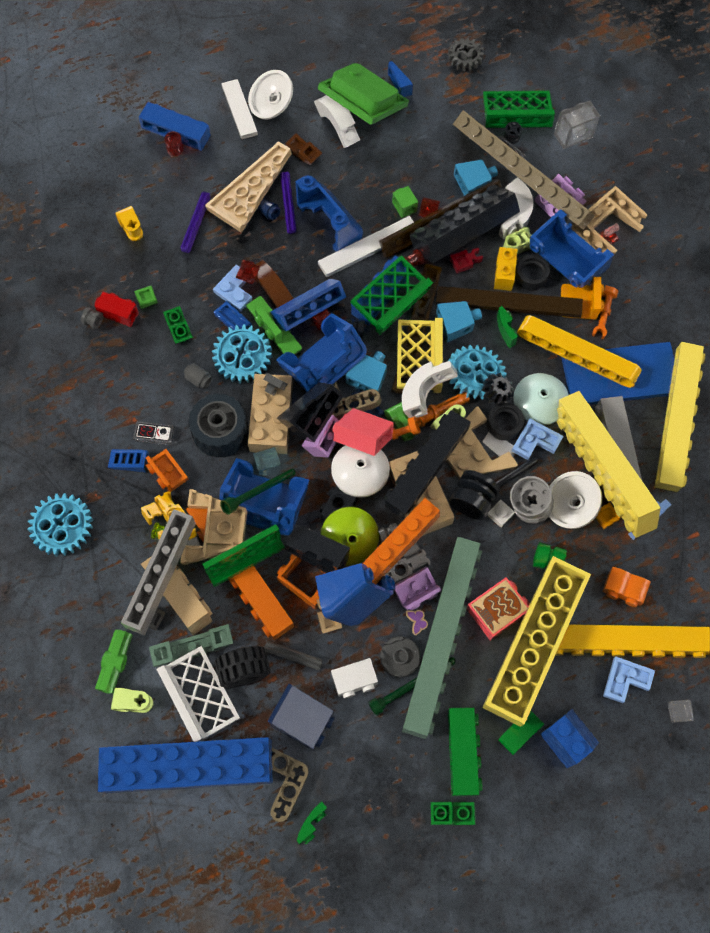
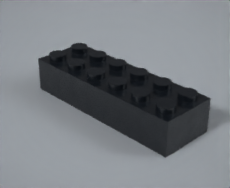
M492 185L486 191L474 195L469 201L459 204L457 208L445 212L440 218L430 221L428 225L416 229L414 233L409 235L415 253L432 263L437 262L519 213L520 209L514 192L496 185Z

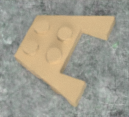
M477 406L466 418L471 422L469 430L447 459L459 480L465 470L487 474L492 472L498 473L507 469L513 470L518 467L510 452L491 460L472 431L487 422V418Z
M190 489L188 507L191 509H208L203 546L186 545L181 555L180 563L187 565L216 557L244 542L247 509L238 506L235 512L227 515L221 509V500Z

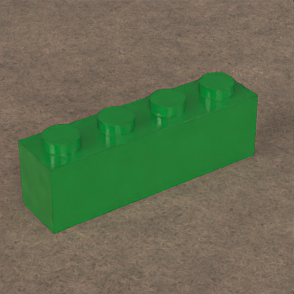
M474 708L448 709L452 797L478 796L479 791H482L483 788L482 778H478V769H481V757L477 756V747H480L479 734L476 735L475 727L479 726L478 713H475Z

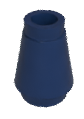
M265 199L261 201L257 208L268 220H275L280 215L279 206Z

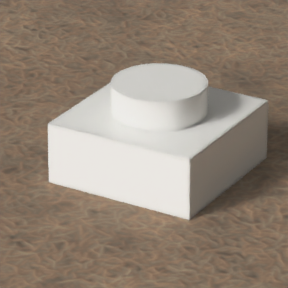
M500 499L488 512L487 516L502 527L515 512Z

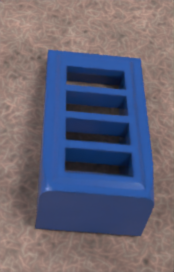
M390 61L388 63V75L394 87L398 89V93L403 97L411 96L413 93V83Z
M111 449L108 468L146 472L147 467L145 465L148 464L146 457L149 456L147 450ZM116 455H119L118 463H114ZM123 456H126L125 464H122ZM130 457H133L132 464H129ZM137 457L140 458L139 464H136Z

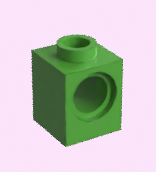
M409 186L399 188L393 192L392 203L401 218L417 212L418 201Z

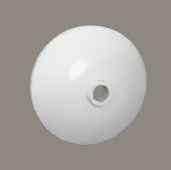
M270 70L258 77L249 92L248 103L251 112L258 118L265 120L280 115L289 105L293 95V84L290 77L281 70Z
M345 445L334 456L331 471L333 480L341 491L354 497H368L384 487L389 477L390 467L389 461L382 450L373 456ZM362 462L364 466L359 467L357 464Z
M578 471L567 472L557 477L549 486L554 500V508L549 517L557 525L567 529H577L586 526L598 515L602 505V492L596 480L590 475ZM577 501H580V504L578 506H575V503Z

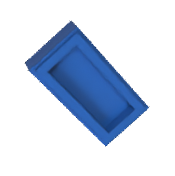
M228 301L224 302L214 311V315L232 330H235L236 325H238L239 329H242L243 324H245L246 329H249L252 325Z

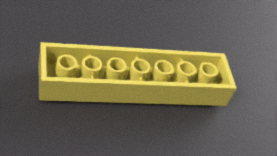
M578 391L559 399V408H557V424L559 428L565 431L568 442L570 444L573 443L578 457L583 458L586 469L593 473L599 487L603 488L606 499L613 503L616 514L623 518L628 532H632L635 538L657 529L661 507L581 392Z
M554 556L552 557L482 708L520 727L525 724L591 576L590 573Z

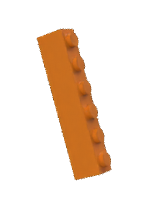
M426 498L363 562L373 571L374 580H372V583L377 584L440 517V510Z

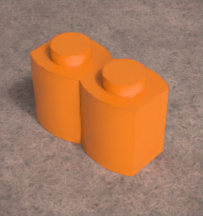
M612 567L602 592L606 593V596L611 599L618 600L620 598L626 601L625 604L628 606L637 607L644 603L651 581L620 568Z

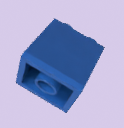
M573 709L569 710L540 734L566 768L579 763L599 743Z

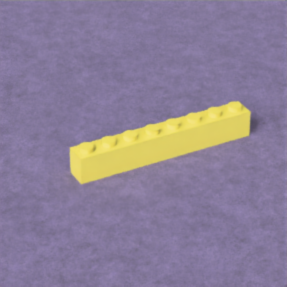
M681 342L676 348L655 480L656 488L678 492L686 485L687 476H685V469L688 468L690 458H687L688 451L692 447L690 436L695 428L693 416L696 415L698 408L695 402L700 394L698 382L701 381L703 371L700 369L705 360L704 346Z

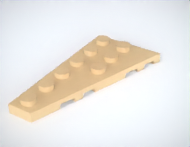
M277 142L205 205L206 209L242 233L292 154L290 148Z

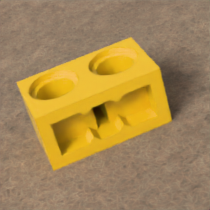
M499 247L494 289L512 291L515 281L517 249Z

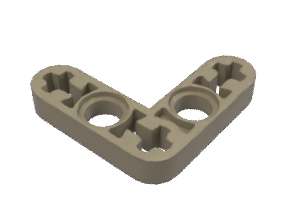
M336 381V382H335L334 384H332V385L339 390V387H338V384H337V381ZM369 389L342 398L336 407L339 409L338 413L333 412L332 415L340 420L344 414L352 409L349 406L353 401L359 402V406L355 409L365 412L374 409L381 404L380 394L375 389ZM371 396H374V401L370 400Z
M272 748V752L275 753L272 757V770L286 778L270 812L276 822H284L289 818L309 772L304 763ZM276 758H285L286 766L283 769H277L274 766ZM301 766L305 775L299 776L297 782H301L298 787L295 783L288 782L290 777L294 780L296 773L293 770L295 768L299 769ZM287 786H293L296 789V794L293 798H286L284 796V789ZM280 797L286 802H292L290 807L287 804L285 805V817L277 818V813L274 811L276 808L280 809L283 802H279Z

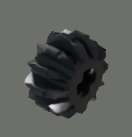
M501 372L496 375L491 374L483 381L484 386L481 391L485 392L483 397H488V403L494 402L495 406L506 404L513 397L512 392L515 389L511 386L513 381H508L507 376L502 377Z

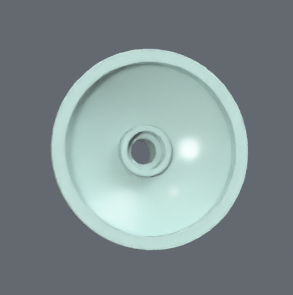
M535 373L526 376L518 383L514 391L513 402L522 411L524 420L528 422L529 419H532L545 426L557 422L559 399L568 396L569 393L565 385L556 377L544 373ZM541 392H545L546 396L541 395Z

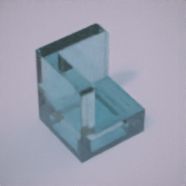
M275 447L253 453L257 470L261 477L267 475V469L280 466V460Z

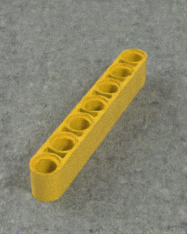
M527 315L517 331L521 338L628 388L634 387L642 371L637 364L531 315Z

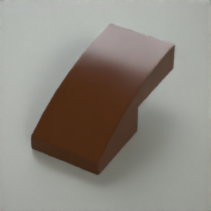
M297 133L285 143V146L290 148L294 156L309 165L322 155V152L310 141L308 143L305 142Z

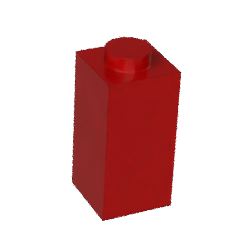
M102 292L101 296L95 301L96 311L103 313V317L129 327L132 326L139 313L134 301L119 298L114 293Z

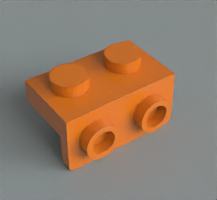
M167 449L153 458L146 457L148 464L145 466L152 475L155 473L158 476L156 481L162 489L166 488L169 492H172L189 480Z

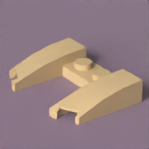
M615 186L588 209L595 217L583 230L573 222L572 230L595 250L601 248V252H604L608 249L613 254H616L618 250L604 239L595 228L609 215L613 214L640 232L644 225L640 224L641 219L646 218L647 214Z

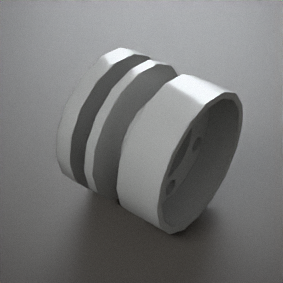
M526 476L519 479L510 491V501L516 515L522 521L537 524L545 521L551 515L554 508V500L549 485L543 479L536 476ZM531 500L534 502L536 500L537 504L530 505L529 501Z

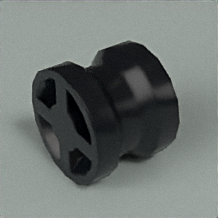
M509 122L505 127L504 140L509 144L518 143L522 133V126L517 122Z

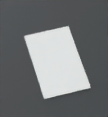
M488 432L483 443L499 457L507 452H510L512 457L515 455L512 452L514 445L507 441L499 440Z

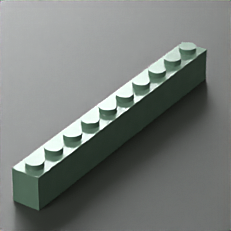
M457 537L402 729L404 733L426 739L428 734L432 735L435 726V722H432L433 714H438L441 702L437 701L438 696L444 693L446 682H443L444 674H449L451 663L448 662L449 656L454 655L457 645L453 641L455 635L459 636L462 627V624H459L460 616L464 617L467 609L464 601L465 598L469 599L472 587L469 586L470 580L475 579L477 569L474 568L475 561L479 562L482 551L479 550L480 543Z

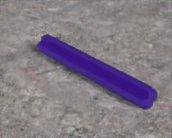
M282 172L280 175L287 233L294 234L296 233V222L290 173Z
M203 191L199 197L180 247L182 252L189 253L191 251L206 211L205 205L211 198L208 192Z

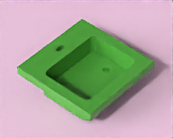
M357 63L335 71L332 78L322 81L318 85V90L370 125L407 107L409 103L408 99L398 93V89Z

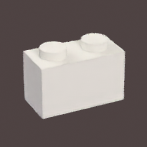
M370 658L331 670L338 697L343 696L344 699L355 696V692L363 690V692L374 690V686L378 684Z

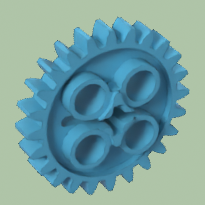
M243 324L242 329H239L238 325L235 326V330L229 327V333L222 331L224 337H217L219 343L213 344L216 349L212 350L213 355H215L212 357V360L217 362L214 364L215 368L219 369L220 375L224 374L225 379L231 376L232 382L237 378L239 384L242 383L243 379L249 383V378L252 377L254 380V374H262L261 370L267 371L265 364L271 365L270 360L267 359L272 358V353H270L272 348L269 345V339H265V334H260L259 329L253 331L252 325L249 329H246L245 324ZM234 341H241L239 345H232ZM252 346H258L257 350H250ZM229 357L235 358L232 362H226ZM247 362L252 363L248 368L243 367Z
M471 345L468 346V349L462 346L461 350L456 349L455 354L452 353L448 360L451 361L458 374V377L450 379L449 383H455L454 390L461 389L459 394L466 392L467 398L471 394L474 399L479 395L483 400L485 392L481 391L484 386L483 381L491 374L496 375L500 372L502 377L506 376L507 373L504 372L506 367L501 366L503 361H497L498 355L492 356V350L486 352V347L480 350L478 345H476L475 349Z
M66 493L62 495V498L55 494V499L53 500L48 496V502L46 503L41 500L42 506H35L37 513H30L34 519L28 520V523L32 525L28 528V531L32 533L29 537L34 540V545L39 546L41 551L46 549L48 555L53 551L55 556H58L60 551L66 556L67 550L73 554L75 546L81 549L79 543H87L84 537H91L87 530L93 529V526L89 524L93 521V518L89 516L92 513L87 509L88 506L85 503L82 504L80 498L75 500L74 495H71L68 499ZM58 509H63L61 514L55 515ZM74 519H79L76 525H71ZM46 524H51L48 530H43ZM66 534L64 540L58 541L61 535Z

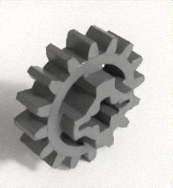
M468 37L466 40L460 38V42L455 40L454 44L450 45L448 61L452 62L451 66L456 65L457 70L463 68L462 70L465 72L468 68L469 71H472V67L477 69L478 65L482 64L484 48L480 47V43L475 44V39L469 41Z

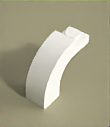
M327 95L314 101L320 116L327 117L333 124L344 148L360 141L354 127L356 123L348 109Z
M518 177L505 187V189L515 193L520 212L510 217L501 225L499 236L503 239L509 234L516 232V230L519 231L527 227L533 210L532 194L526 184Z
M451 361L437 366L429 362L411 375L402 393L403 412L408 418L414 416L418 418L428 414L426 398L430 390L439 383L458 377L457 370Z

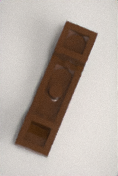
M264 260L248 268L250 274L257 283H260L276 305V308L293 299L284 283Z

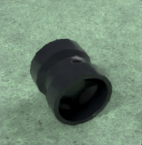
M346 318V322L353 325L360 338H363L365 320L359 319L356 322L352 318Z

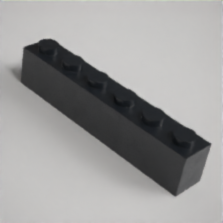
M450 410L448 415L444 414L439 421L440 426L437 430L433 429L428 436L430 440L427 444L423 443L420 446L417 458L410 460L406 467L408 469L406 473L399 475L395 482L397 484L393 490L390 489L385 495L386 508L403 519L407 517L469 430L471 423L469 420L453 410Z

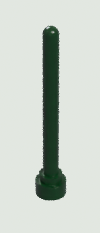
M289 469L236 498L227 497L220 502L222 511L227 515L235 512L238 505L296 474L295 469Z
M450 657L448 662H450L452 666L455 664L456 660L455 658ZM417 677L383 698H373L368 701L374 715L378 716L383 713L386 705L413 690Z

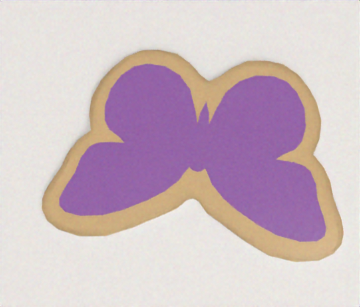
M406 611V616L414 622L412 627L414 635H418L427 628L428 622L424 619L425 614L423 611Z

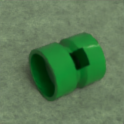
M539 542L532 566L544 569L548 566L553 556L565 562L567 550L560 547L552 549L549 544Z

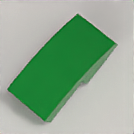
M180 306L163 312L175 344L193 338Z
M501 306L497 313L498 328L505 343L511 348L516 344L518 336L516 330L511 327L513 321L511 313Z
M530 711L523 726L520 727L513 724L498 740L514 755L543 727L544 723Z
M322 801L313 809L302 825L297 837L299 844L304 842L306 845L315 837L314 832L316 829L311 823L314 820L318 823L327 815L325 813L327 807Z
M431 802V825H476L475 802Z

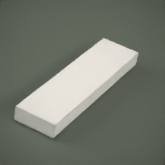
M238 79L221 83L241 139L258 135Z

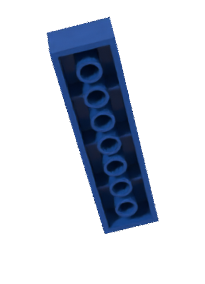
M269 737L99 748L98 792L101 793L273 783L272 740Z

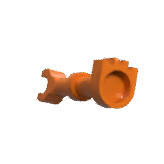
M607 285L604 287V293L601 295V297H605L604 309L600 311L601 316L598 326L592 331L593 337L598 331L602 333L601 339H604L607 335L605 326L607 318L611 314L610 307L612 300L617 298L619 292L614 287Z
M415 416L408 418V426L399 429L393 428L392 439L396 440L399 436L408 433L413 435L420 434L421 430Z

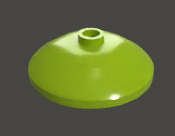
M343 507L331 513L324 521L320 533L327 538L350 547L349 560L346 566L364 562L376 550L379 542L378 526L369 513L357 507ZM355 536V540L350 542L349 537Z

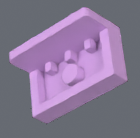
M424 567L396 583V589L394 590L402 607L407 610H413L418 608L422 601L435 598L438 595L437 593L441 591V588L436 584L428 567Z

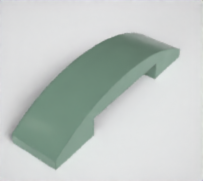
M229 624L209 629V632L171 643L167 641L150 646L149 650L153 667L168 665L200 646L203 647L206 654L231 646L234 643ZM198 653L197 655L193 656V658H197L202 655L201 653Z

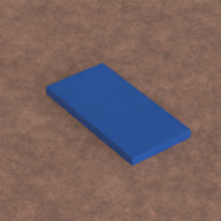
M670 342L605 349L637 364L642 371L632 388L620 385L561 357L569 395L580 391L589 405L598 404L601 398L623 396V401L669 396L675 360Z

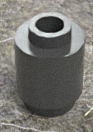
M196 363L189 364L184 370V378L198 388L206 389L212 381L213 377L210 376V373Z

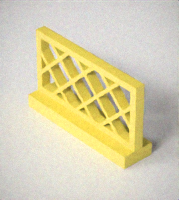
M435 318V321L398 320L397 389H404L406 383H401V378L406 373L411 377L412 373L410 370L415 365L418 368L422 367L419 362L423 358L432 362L434 366L443 363V318ZM402 326H410L413 330L407 335L402 331ZM422 326H431V331L426 336L419 330ZM414 333L422 337L418 343H415L410 338ZM406 340L413 345L408 351L401 347ZM424 341L430 345V349L426 352L419 347ZM415 349L422 354L417 360L410 355ZM406 357L413 362L408 368L401 364V361ZM443 382L431 389L433 393H441Z

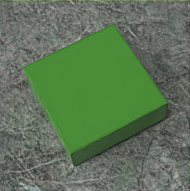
M152 286L134 291L141 309L158 303Z

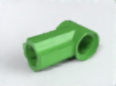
M402 402L384 411L387 420L394 422L396 429L408 426V416L403 412ZM408 433L401 437L404 441H409L416 435Z

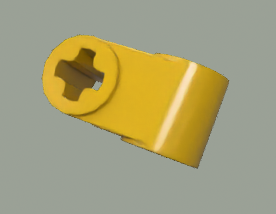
M129 206L115 213L119 224L123 227L128 238L132 241H139L143 237V231L133 207Z

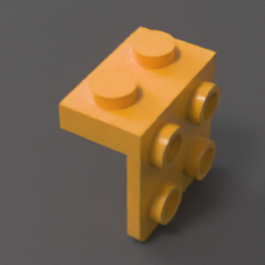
M594 276L591 285H585L582 288H576L571 284H563L561 286V297L583 299L582 316L580 319L597 320L600 311L604 309V300H601V295L604 293V284H601V277Z

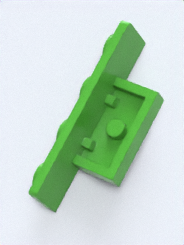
M261 296L246 305L255 317L256 323L263 327L267 337L274 341L283 354L285 352L297 354L302 350L301 345L289 330L285 331L278 328L271 315L273 310Z

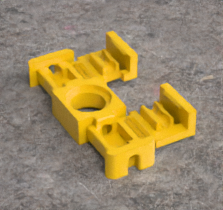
M167 491L163 493V496L158 495L154 498L155 502L141 507L142 515L149 525H152V519L155 516L159 517L162 514L168 522L173 509L185 513L179 504L175 505L171 500V492ZM196 528L193 529L188 540L197 536ZM163 530L157 532V533H158V539H160V537H161V535H162V533H163Z

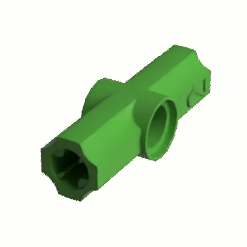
M115 629L109 649L105 651L102 657V669L95 687L96 690L108 694L114 693L119 675L126 666V654L133 636L131 633Z

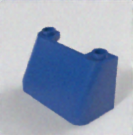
M304 176L295 181L298 208L302 212L305 209H311L313 213L322 209L331 220V225L336 231V242L333 244L335 252L362 239V227L328 188L312 176Z
M560 209L530 236V248L563 274L572 286L582 288L590 283L594 276H600L610 267L614 254L608 249L604 252H601V248L595 250L572 230L571 223H566L565 217L567 214Z
M333 313L322 321L321 329L325 336L299 358L292 352H285L276 359L280 367L292 376L306 392L319 382L334 384L361 361L367 353V348L353 325Z
M236 458L220 488L219 500L222 501L227 497L236 498L270 479L254 475L252 464ZM293 477L289 485L279 483L238 505L247 509L246 524L264 530L276 524L281 535H290L301 510L309 486V479Z
M363 563L315 576L320 606L324 617L348 626H355L363 622L392 596L393 590L396 589L393 578L388 575L383 576L377 584L372 583V580H374L373 571Z

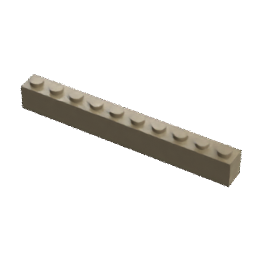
M464 110L455 120L453 125L555 208L564 211L567 217L584 230L595 217L591 211Z

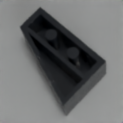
M319 382L279 415L277 419L301 440L315 442L344 395L332 384Z

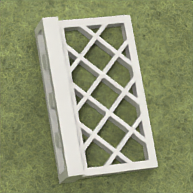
M202 646L166 666L163 665L157 668L194 742L204 741V739L240 719L224 687L220 686L218 675ZM201 653L204 658L201 667L191 665L193 656ZM179 664L186 666L183 677L175 676L172 668ZM189 667L200 670L197 681L186 679ZM203 671L212 673L211 685L200 682ZM185 681L196 684L193 695L184 694L182 689ZM199 685L210 688L206 699L195 697ZM213 689L222 692L223 696L220 703L209 700ZM186 697L191 698L190 704ZM194 699L205 702L202 714L193 711ZM208 703L219 706L216 718L205 715ZM222 707L231 709L234 717L227 721L219 719ZM203 719L215 720L213 729L204 733L201 727Z

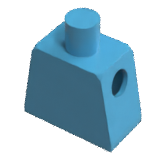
M482 160L455 164L454 177L464 196L491 182L493 177L498 176L497 168L495 166L487 168Z
M466 301L437 305L436 314L438 318H443V334L446 342L472 332L475 324L474 321L482 319L481 310L479 308L470 310Z
M376 351L373 357L365 355L346 374V383L357 389L360 388L362 391L375 389L380 392L387 373V365L382 363L385 355L379 351Z

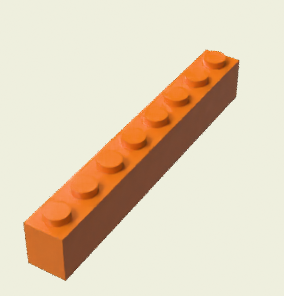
M188 507L186 511L188 515L193 516L195 525L199 530L196 533L201 541L204 542L208 509H191ZM254 566L229 579L233 588H239L242 594L239 596L244 604H249L253 610L250 612L256 621L260 620L264 625L262 630L268 638L271 636L275 641L294 628L292 620Z

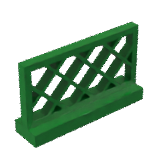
M483 91L485 128H505L509 122H517L522 127L553 126L555 111L552 109L550 91ZM488 97H493V98H495L496 100L492 102L491 100H489V99H487V98H488ZM505 97H510V98H512V100L509 102L508 100H506V99H504V98H505ZM522 97H527V98H529V100L525 101V100H523V99H521V98H522ZM538 97H546V99L542 101ZM499 102H501V103H503L505 106L500 107V106H498L497 104H498ZM518 102L521 104V106L517 107L516 105H514V103ZM535 102L538 106L534 107L530 103Z
M401 255L358 293L350 303L376 327L375 331L381 335L430 290L433 282L429 278L425 279ZM401 262L406 267V272H396V266ZM384 276H393V283H384ZM396 276H406V284H396ZM409 276L416 277L420 282L417 285L409 284ZM373 286L381 287V295L371 294V288ZM384 287H393L394 295H384ZM397 288H406V295L397 296ZM360 298H368V306H361L357 301ZM371 298L381 299V307H372ZM384 299H394V306L384 307ZM371 310L381 311V318L376 321L371 316Z
M275 524L203 563L204 570L213 586H218L285 549L278 526Z

